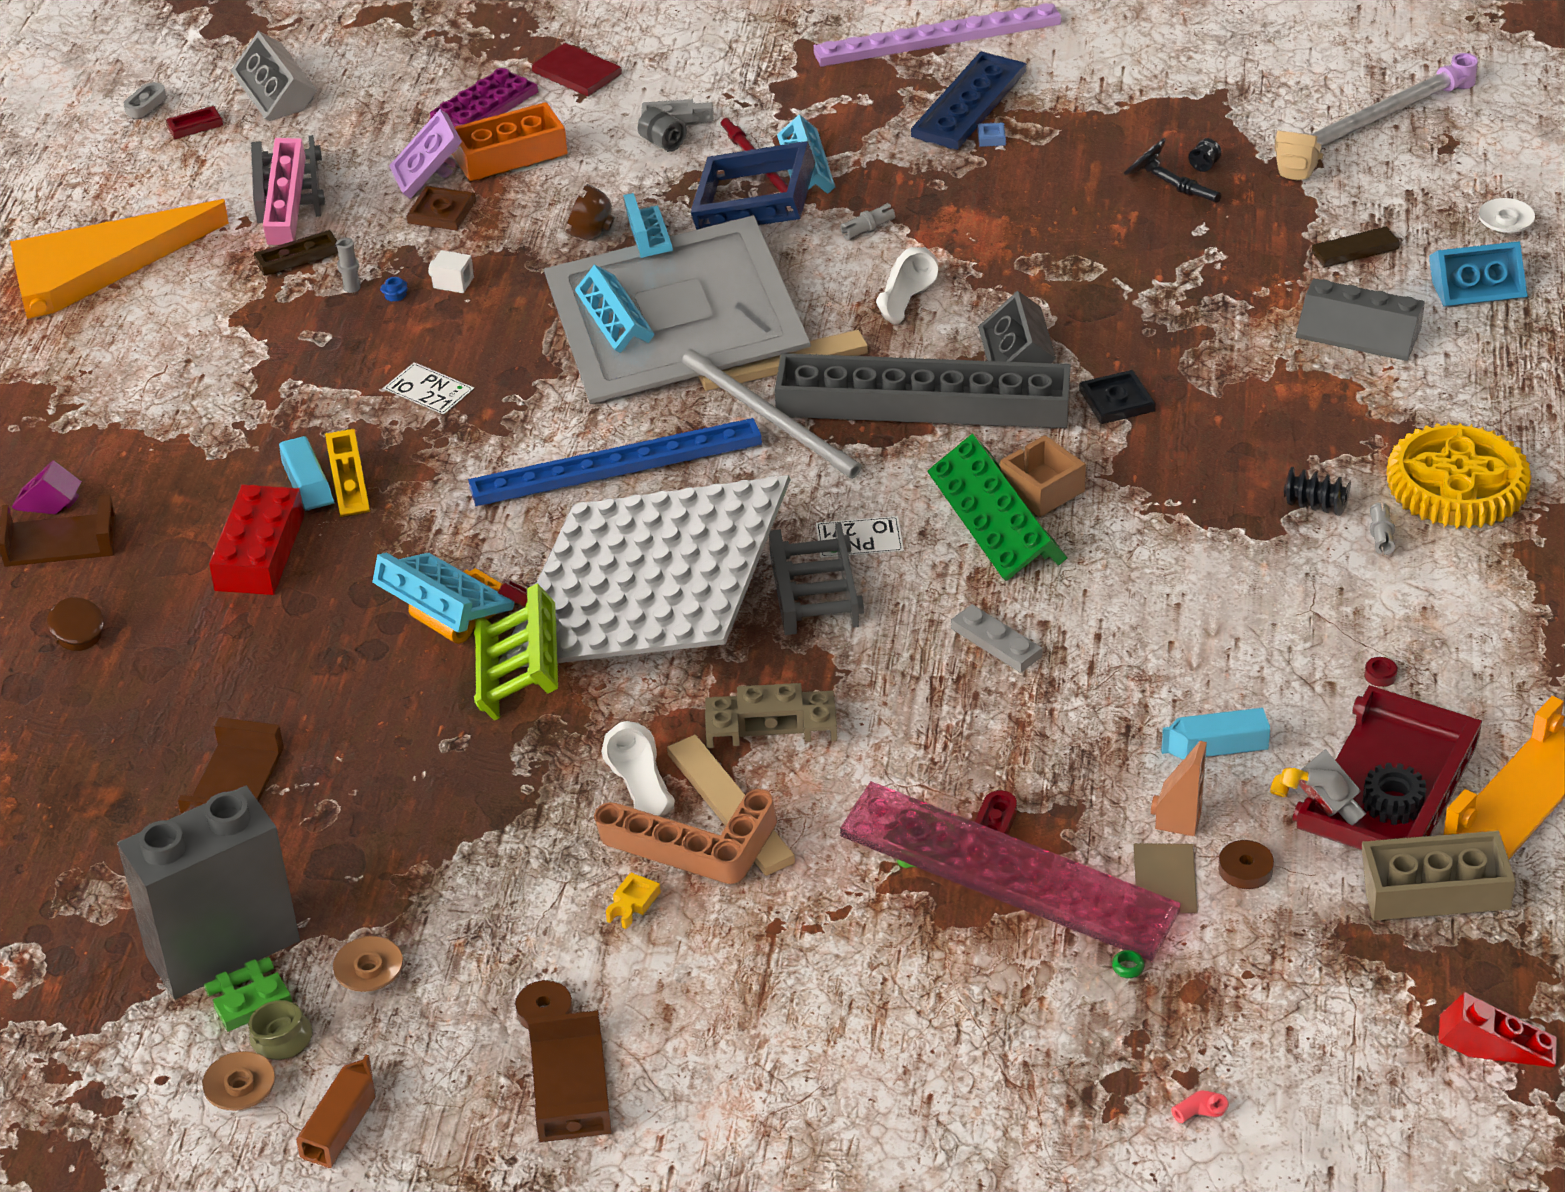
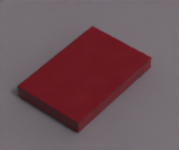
M563 43L531 64L533 73L587 97L622 74L621 66L568 43Z

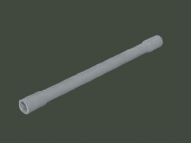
M689 349L682 358L683 364L699 375L705 376L830 462L834 468L850 479L855 478L859 474L861 464L843 451L837 450L714 366L710 360L694 349Z

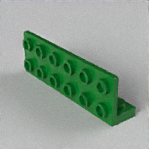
M973 433L928 470V474L1005 581L1012 578L1039 555L1045 560L1051 557L1058 566L1068 558L1057 542L1039 524L1000 470V465L990 451Z

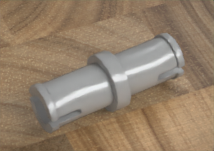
M886 203L870 212L863 211L859 217L842 223L840 225L842 234L848 233L844 235V238L849 240L865 231L872 232L876 229V226L895 219L894 209L888 210L891 208V205Z
M341 238L336 242L339 256L337 267L338 271L342 274L344 291L354 293L361 288L358 277L359 260L355 258L354 241L350 238Z
M1378 502L1370 508L1372 518L1370 533L1375 539L1376 552L1381 554L1382 546L1384 555H1388L1395 550L1393 539L1395 525L1390 519L1389 506L1384 503L1382 511L1381 502Z

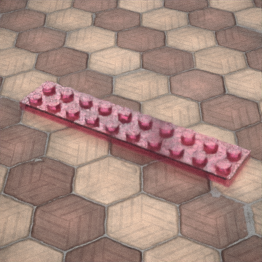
M870 781L840 827V836L1119 949L1135 951L1144 959L1152 962L1180 913L1181 903L872 781Z

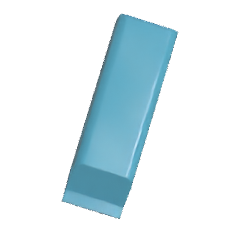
M303 436L281 442L279 444L281 461L293 488H300L303 509L307 511L334 504L329 484L308 438Z
M1263 707L1179 717L1170 727L1163 728L1161 752L1162 754L1169 753L1184 760L1199 741L1207 742L1206 757L1268 750L1270 725Z

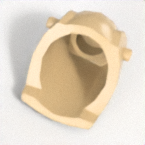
M1277 130L1275 152L1280 176L1293 180H1302L1312 175L1315 167H1317L1318 160L1323 159V153H1320L1322 144L1317 143V136Z

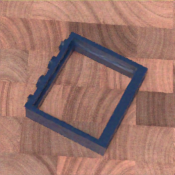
M804 141L708 156L690 211L696 230L752 215L755 216L758 225L801 219L815 166L809 142ZM793 169L787 192L713 203L719 180ZM724 170V174H717V171ZM787 206H791L793 211H788Z

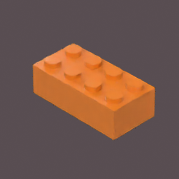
M547 102L455 126L462 142L458 149L452 153V156L469 181L481 180L487 176L506 173L512 169L531 166L537 162L556 159L559 156L568 154L565 127Z

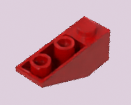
M1465 992L1440 1014L1438 1042L1468 1057L1552 1068L1556 1065L1555 1036Z

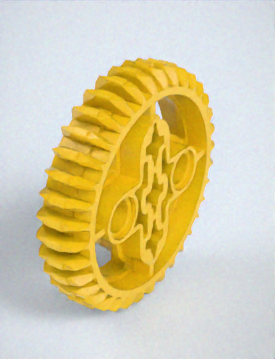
M1448 422L1446 426H1441L1436 423L1433 428L1425 425L1423 431L1415 429L1413 434H1406L1405 439H1399L1398 444L1394 446L1388 458L1386 470L1388 487L1391 490V495L1395 496L1396 502L1402 503L1403 509H1410L1411 515L1419 514L1421 521L1429 519L1432 521V525L1437 522L1443 523L1444 528L1447 525H1455L1456 529L1459 526H1466L1470 529L1472 525L1482 528L1484 523L1493 526L1495 521L1503 522L1505 517H1512L1513 512L1519 511L1520 506L1524 505L1531 485L1530 463L1526 461V455L1521 454V448L1514 447V441H1506L1505 435L1497 436L1495 430L1488 432L1485 431L1484 426L1474 428L1473 424L1462 426L1461 423L1451 425Z

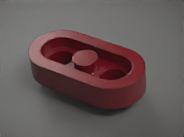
M996 790L985 796L974 821V839L979 844L986 847H995L1001 845L1007 839L1017 814V799L1012 793Z

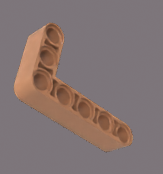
M764 789L752 790L744 796L721 835L613 802L600 805L594 813L597 830L603 844L727 884L737 883L746 876L777 824L772 795Z

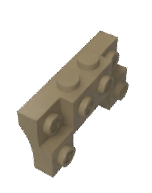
M801 683L738 686L737 696L705 698L707 748H714L713 737L732 736L733 746H740L739 737L804 733L805 742H811V731L830 730L831 741H837L834 691L802 692Z

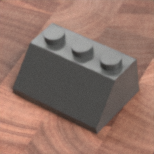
M1019 291L1015 292L978 326L987 361L1052 363L1056 359L1042 308Z

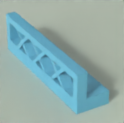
M799 114L777 134L780 145L804 141L809 142L815 160L809 189L816 184L828 194L835 188V184L817 128ZM793 133L791 139L787 140V138ZM793 169L788 170L790 178Z
M634 193L623 195L628 220L640 257L643 258L673 251L659 206L639 209Z
M594 264L575 291L613 349L621 353L634 336L649 343L655 334L616 276ZM594 282L592 293L587 294L586 291ZM604 297L602 308L598 309L599 298ZM614 312L612 323L608 324L609 313ZM624 327L626 330L618 339L619 328Z

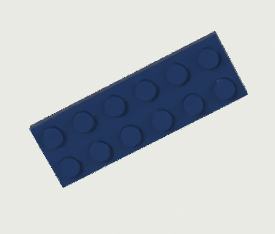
M980 51L912 126L911 137L958 150L977 129L978 124L984 121L1026 73V63Z

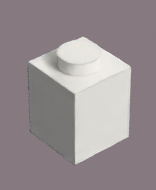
M441 250L429 265V275L432 276L433 288L464 293L474 278L471 255Z

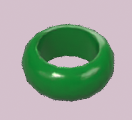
M1123 950L1114 956L1112 967L1120 977L1132 979L1138 977L1143 972L1145 962L1138 952ZM1132 961L1137 965L1132 968H1126L1120 965V963Z

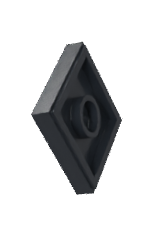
M1134 370L1079 382V391L1100 424L1155 412L1156 403Z

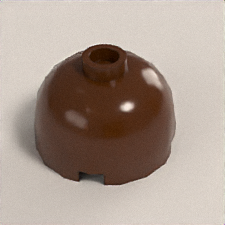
M587 184L583 188L587 193L584 197L578 196L571 210L567 224L572 227L566 229V233L582 240H593L599 237L604 230H610L615 217L611 215L612 204L607 195L598 188Z

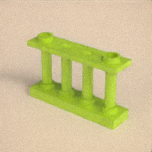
M538 583L527 588L528 602L525 608L493 624L485 617L475 619L476 694L474 695V700L477 707L482 712L485 711L494 721L500 718L499 700L534 683L535 685L539 684L547 694L558 689L555 601ZM528 620L526 629L498 642L499 634ZM529 641L527 650L498 664L499 656ZM529 663L528 672L499 686L500 677Z

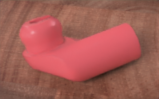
M1200 1090L1172 1107L1171 1111L1174 1118L1179 1123H1183L1196 1114L1209 1117L1222 1116L1228 1109L1229 1103L1225 1095L1221 1093Z

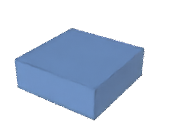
M1004 123L978 124L979 146L1006 145Z

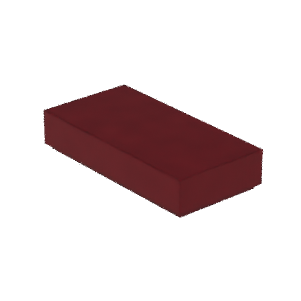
M215 106L165 119L166 126L174 140L223 126L222 118Z

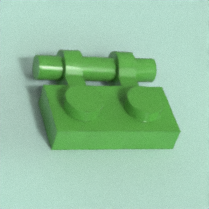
M269 957L260 961L255 959L244 963L245 967L229 974L226 971L215 975V980L204 984L208 997L220 992L223 994L213 999V1005L227 1032L248 1024L255 1010L265 1003L275 1000L292 1002L291 994L278 972L264 978V973L274 970ZM248 980H251L252 982L239 989H234V986L239 985Z

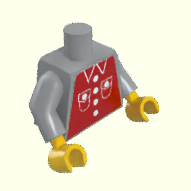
M1326 749L1301 770L1287 767L1283 769L1282 774H1278L1273 778L1270 787L1271 794L1287 797L1289 788L1296 789V793L1307 794L1310 798L1315 799V803L1328 817L1338 811L1348 824L1353 825L1366 814L1353 799L1360 792L1359 788Z

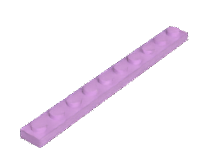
M1043 3L1035 7H1021L1012 11L993 12L983 16H970L966 19L946 20L943 23L932 25L923 24L909 29L900 28L892 32L873 33L863 37H849L846 40L834 42L826 41L822 44L814 45V55L820 67L1061 25V15L1053 3Z

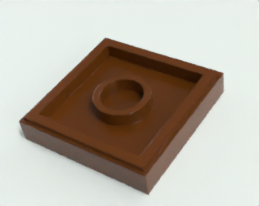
M425 186L406 215L407 223L457 231L476 202V195L473 192Z

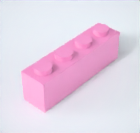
M275 138L263 221V229L268 245H282L295 241L306 160L302 139Z

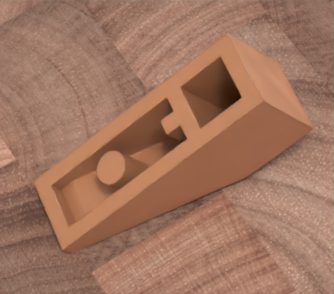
M1199 741L1164 781L1160 795L1153 796L1151 814L1156 815L1155 829L1195 837L1202 814L1207 742Z

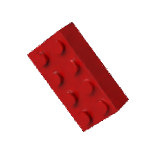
M241 485L209 562L215 591L274 595L305 516L300 488Z

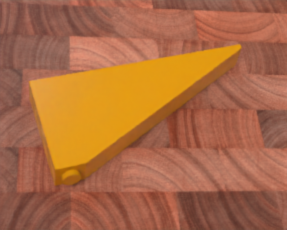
M219 199L10 241L27 319L56 313L229 224L225 200Z

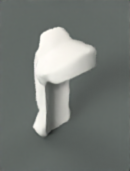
M911 247L906 249L897 258L887 281L886 290L880 293L876 300L882 316L893 325H898L904 320V312L910 297L925 291L935 283L938 277V260L926 247Z
M623 721L614 726L605 734L602 747L604 761L610 766L613 773L625 780L629 794L634 801V809L665 817L674 809L675 800L668 792L656 765L657 749L652 733L645 726L630 721Z

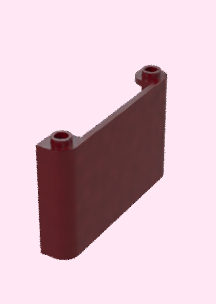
M1369 685L1364 695H1358L1354 702L1352 714L1356 715V722L1335 760L1359 788L1360 792L1353 799L1366 814L1355 824L1351 825L1346 822L1338 811L1328 817L1315 803V799L1307 797L1304 802L1299 801L1293 813V820L1297 821V829L1362 850L1363 841L1432 836L1475 752L1482 725V720ZM1386 763H1392V767L1397 768V763L1403 764L1404 770L1410 766L1414 768V774L1419 772L1422 775V780L1426 782L1425 800L1420 813L1414 821L1409 818V822L1406 824H1402L1401 820H1398L1397 825H1391L1390 819H1386V822L1382 823L1379 822V815L1374 819L1370 816V811L1366 812L1362 799L1365 778L1368 777V772L1371 769L1375 771V766L1378 765L1385 769ZM1396 791L1384 792L1391 796H1403L1402 793Z

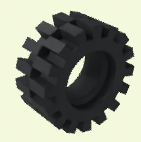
M1386 763L1385 769L1381 765L1375 766V771L1371 769L1368 772V777L1365 778L1362 799L1366 812L1370 811V816L1374 819L1379 815V822L1385 823L1386 819L1391 820V825H1397L1398 820H1401L1402 824H1406L1409 822V818L1414 821L1424 805L1426 782L1422 780V775L1419 772L1414 774V768L1410 766L1406 770L1403 769V764L1397 763V768L1392 767V763ZM1396 791L1402 793L1403 796H1391L1384 792Z

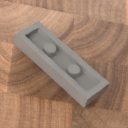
M973 604L951 619L952 630L1020 673L1042 657V647Z

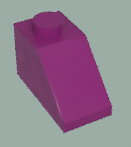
M53 460L21 489L12 508L16 511L57 514L63 507L69 509L79 497L76 491L82 481Z

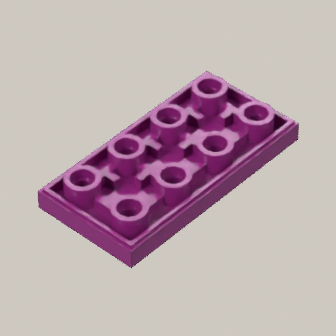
M498 68L489 76L478 80L476 84L468 89L460 91L455 97L442 102L430 112V120L439 109L448 114L454 127L500 115L538 93V85L527 80L525 77L508 71L506 68Z

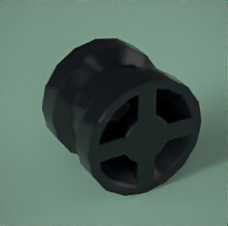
M1204 138L1190 151L1188 159L1194 169L1206 172L1220 159L1222 151L1216 141Z

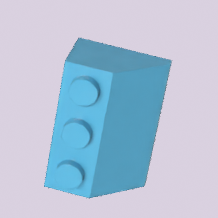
M1520 241L1437 250L1429 255L1432 283L1444 307L1527 297Z

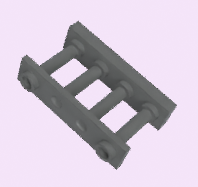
M314 135L308 136L309 149H304L306 160L310 159V163L305 164L304 175L311 174V178L303 179L302 190L312 189V193L301 194L300 205L314 204L315 214L318 217L321 216L320 205H325L324 190L319 189L317 161L322 160L320 145H315ZM261 141L251 142L253 202L257 223H263L271 170L269 166L272 163L273 153L263 151Z
M835 523L836 539L789 544L788 541H783L781 529L770 531V558L784 635L797 634L796 621H802V617L850 612L853 628L859 627V614H864L862 595H856L848 553L851 552L849 534L844 535L841 523ZM837 551L839 558L793 564L792 561H786L790 559V556ZM841 571L843 578L840 580L796 584V581L790 582V580L794 579V576ZM845 591L847 600L805 605H800V602L794 603V600H798L799 596Z

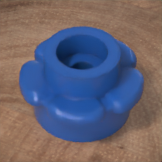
M390 277L385 281V284L381 285V292L384 293L388 301H400L406 297V291L408 290L407 282L399 277Z

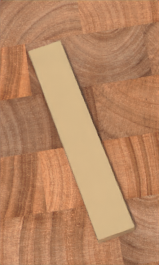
M854 330L811 340V347L800 349L796 352H789L791 354L860 356L868 354V345L860 331ZM781 355L750 362L742 366L727 368L722 371L739 383L774 376L778 373ZM698 376L705 391L721 388L705 376Z
M696 734L668 746V756L726 826L745 794ZM773 830L754 862L763 874L768 876L794 864L795 855Z

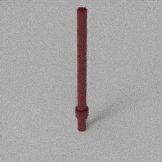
M724 118L721 121V126L726 130L728 138L735 145H739L743 151L755 149L739 126H735L729 118ZM777 172L764 174L780 193L787 192L788 185Z

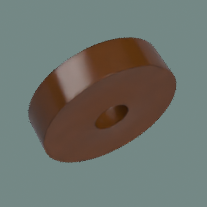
M1238 840L1231 842L1219 854V874L1226 883L1240 889L1259 888L1269 882L1273 875L1274 857L1266 846L1256 841Z
M541 980L525 986L518 993L515 1000L517 1019L526 1029H528V1018L573 1012L569 990L564 985L555 981Z

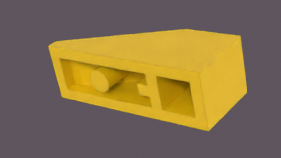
M349 429L326 433V444L340 517L370 512L355 430Z

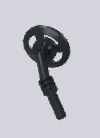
M1165 138L1156 143L1123 172L1125 175H1129L1145 169L1147 172L1151 171L1152 174L1175 186L1177 191L1189 196L1197 195L1216 203L1221 199L1220 192L1198 185L1197 181L1185 176L1179 177L1159 165L1160 161L1157 157L1165 145Z

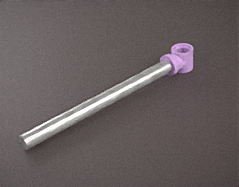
M1469 53L1456 54L1452 57L1451 65L1439 68L1436 76L1310 135L1317 136V143L1324 146L1442 89L1450 92L1456 88H1471L1476 82L1478 59Z

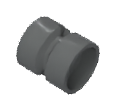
M658 107L648 108L641 115L637 126L641 137L667 152L677 150L683 144L687 133L684 122L670 116V114Z

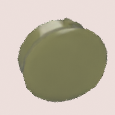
M275 1000L265 1003L255 1010L248 1022L250 1045L256 1053L268 1059L281 1060L292 1058L304 1050L312 1037V1025L309 1019L303 1015L302 1009L296 1003L286 1000Z

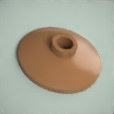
M367 936L352 940L337 952L333 961V972L337 981L342 986L359 992L375 991L389 985L398 977L403 967V957L399 947L394 942L377 936Z
M248 1051L233 1052L220 1057L208 1067L202 1081L203 1092L207 1100L220 1109L230 1111L247 1109L257 1105L270 1094L275 1083V1072L269 1060L260 1054Z

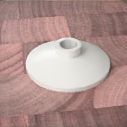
M1497 198L1485 202L1480 207L1479 218L1485 226L1493 230L1512 233L1528 229L1534 223L1535 213L1528 204L1520 200Z

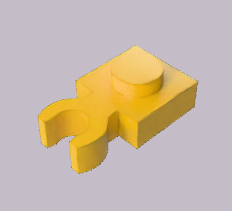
M630 872L614 892V903L610 904L606 909L607 922L611 923L615 917L622 916V928L627 929L633 922V913L636 912L644 915L661 893L660 883Z

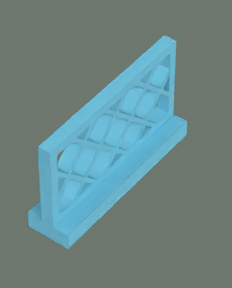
M388 553L377 554L372 583L458 633L467 631L469 620L513 610L514 601L498 594L496 590L431 553L397 559Z

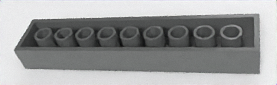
M781 353L775 384V406L790 418L804 417L928 422L935 424L953 423L963 425L1067 428L1071 364Z

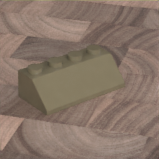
M1499 831L1362 842L1365 891L1373 921L1511 910L1516 881Z

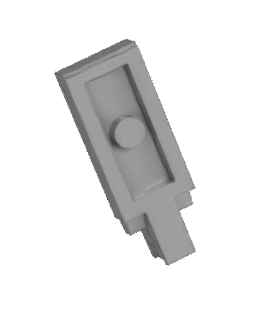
M693 99L642 103L641 115L650 107H658L684 123L713 121L714 111L712 102L693 103Z

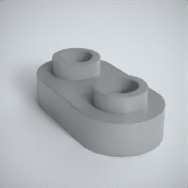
M151 82L141 86L124 101L126 115L134 119L144 118L166 99L164 85Z

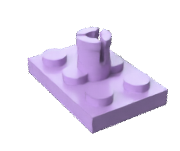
M441 109L389 165L402 193L410 199L423 188L424 183L433 173L436 172L442 178H446L453 172L446 166L455 168V160L449 156L458 149L462 141L448 114Z

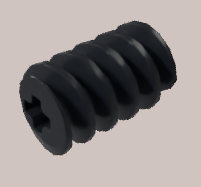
M1291 466L1284 487V498L1286 497L1287 504L1291 506L1298 499L1299 507L1305 508L1310 502L1311 509L1314 511L1318 510L1322 504L1324 513H1329L1334 506L1335 515L1340 516L1348 503L1351 480L1346 487L1343 486L1342 477H1338L1336 482L1331 484L1330 475L1327 474L1321 482L1319 481L1318 472H1314L1311 479H1307L1306 469H1303L1297 477L1295 476V468Z

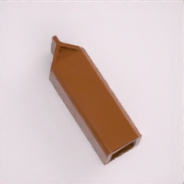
M366 1054L363 1060L347 1064L341 1068L297 1136L299 1156L303 1160L332 1168L375 1100L376 1095L369 1055Z

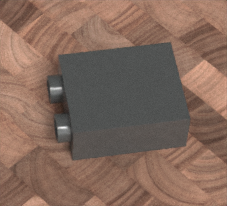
M247 785L232 792L216 794L203 805L167 821L151 823L140 833L117 842L146 957L174 1000L203 987L207 982L215 980V975L225 971L229 974L245 967L244 963L253 959L259 961L300 941L277 827Z

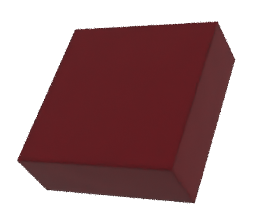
M504 578L499 587L498 594L526 607L528 602L527 588Z

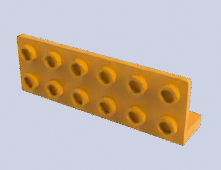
M1552 695L1535 713L1531 738L1478 795L1464 789L1448 806L1443 835L1499 831L1508 859H1510L1565 798V727L1562 726L1564 722V716L1562 715L1563 700Z

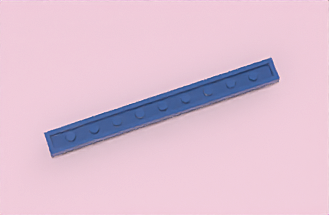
M754 418L471 478L468 479L469 489L475 506L618 475L635 473L655 467H663L678 462L691 461L706 456L719 455L729 451L746 449L762 445V437Z

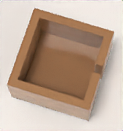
M1046 435L1025 446V472L1024 451L1021 449L1000 460L1001 472L1028 509L1039 517L1085 492L1086 464Z

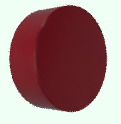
M1374 657L1366 662L1364 677L1371 685L1387 687L1396 681L1398 667L1389 658Z

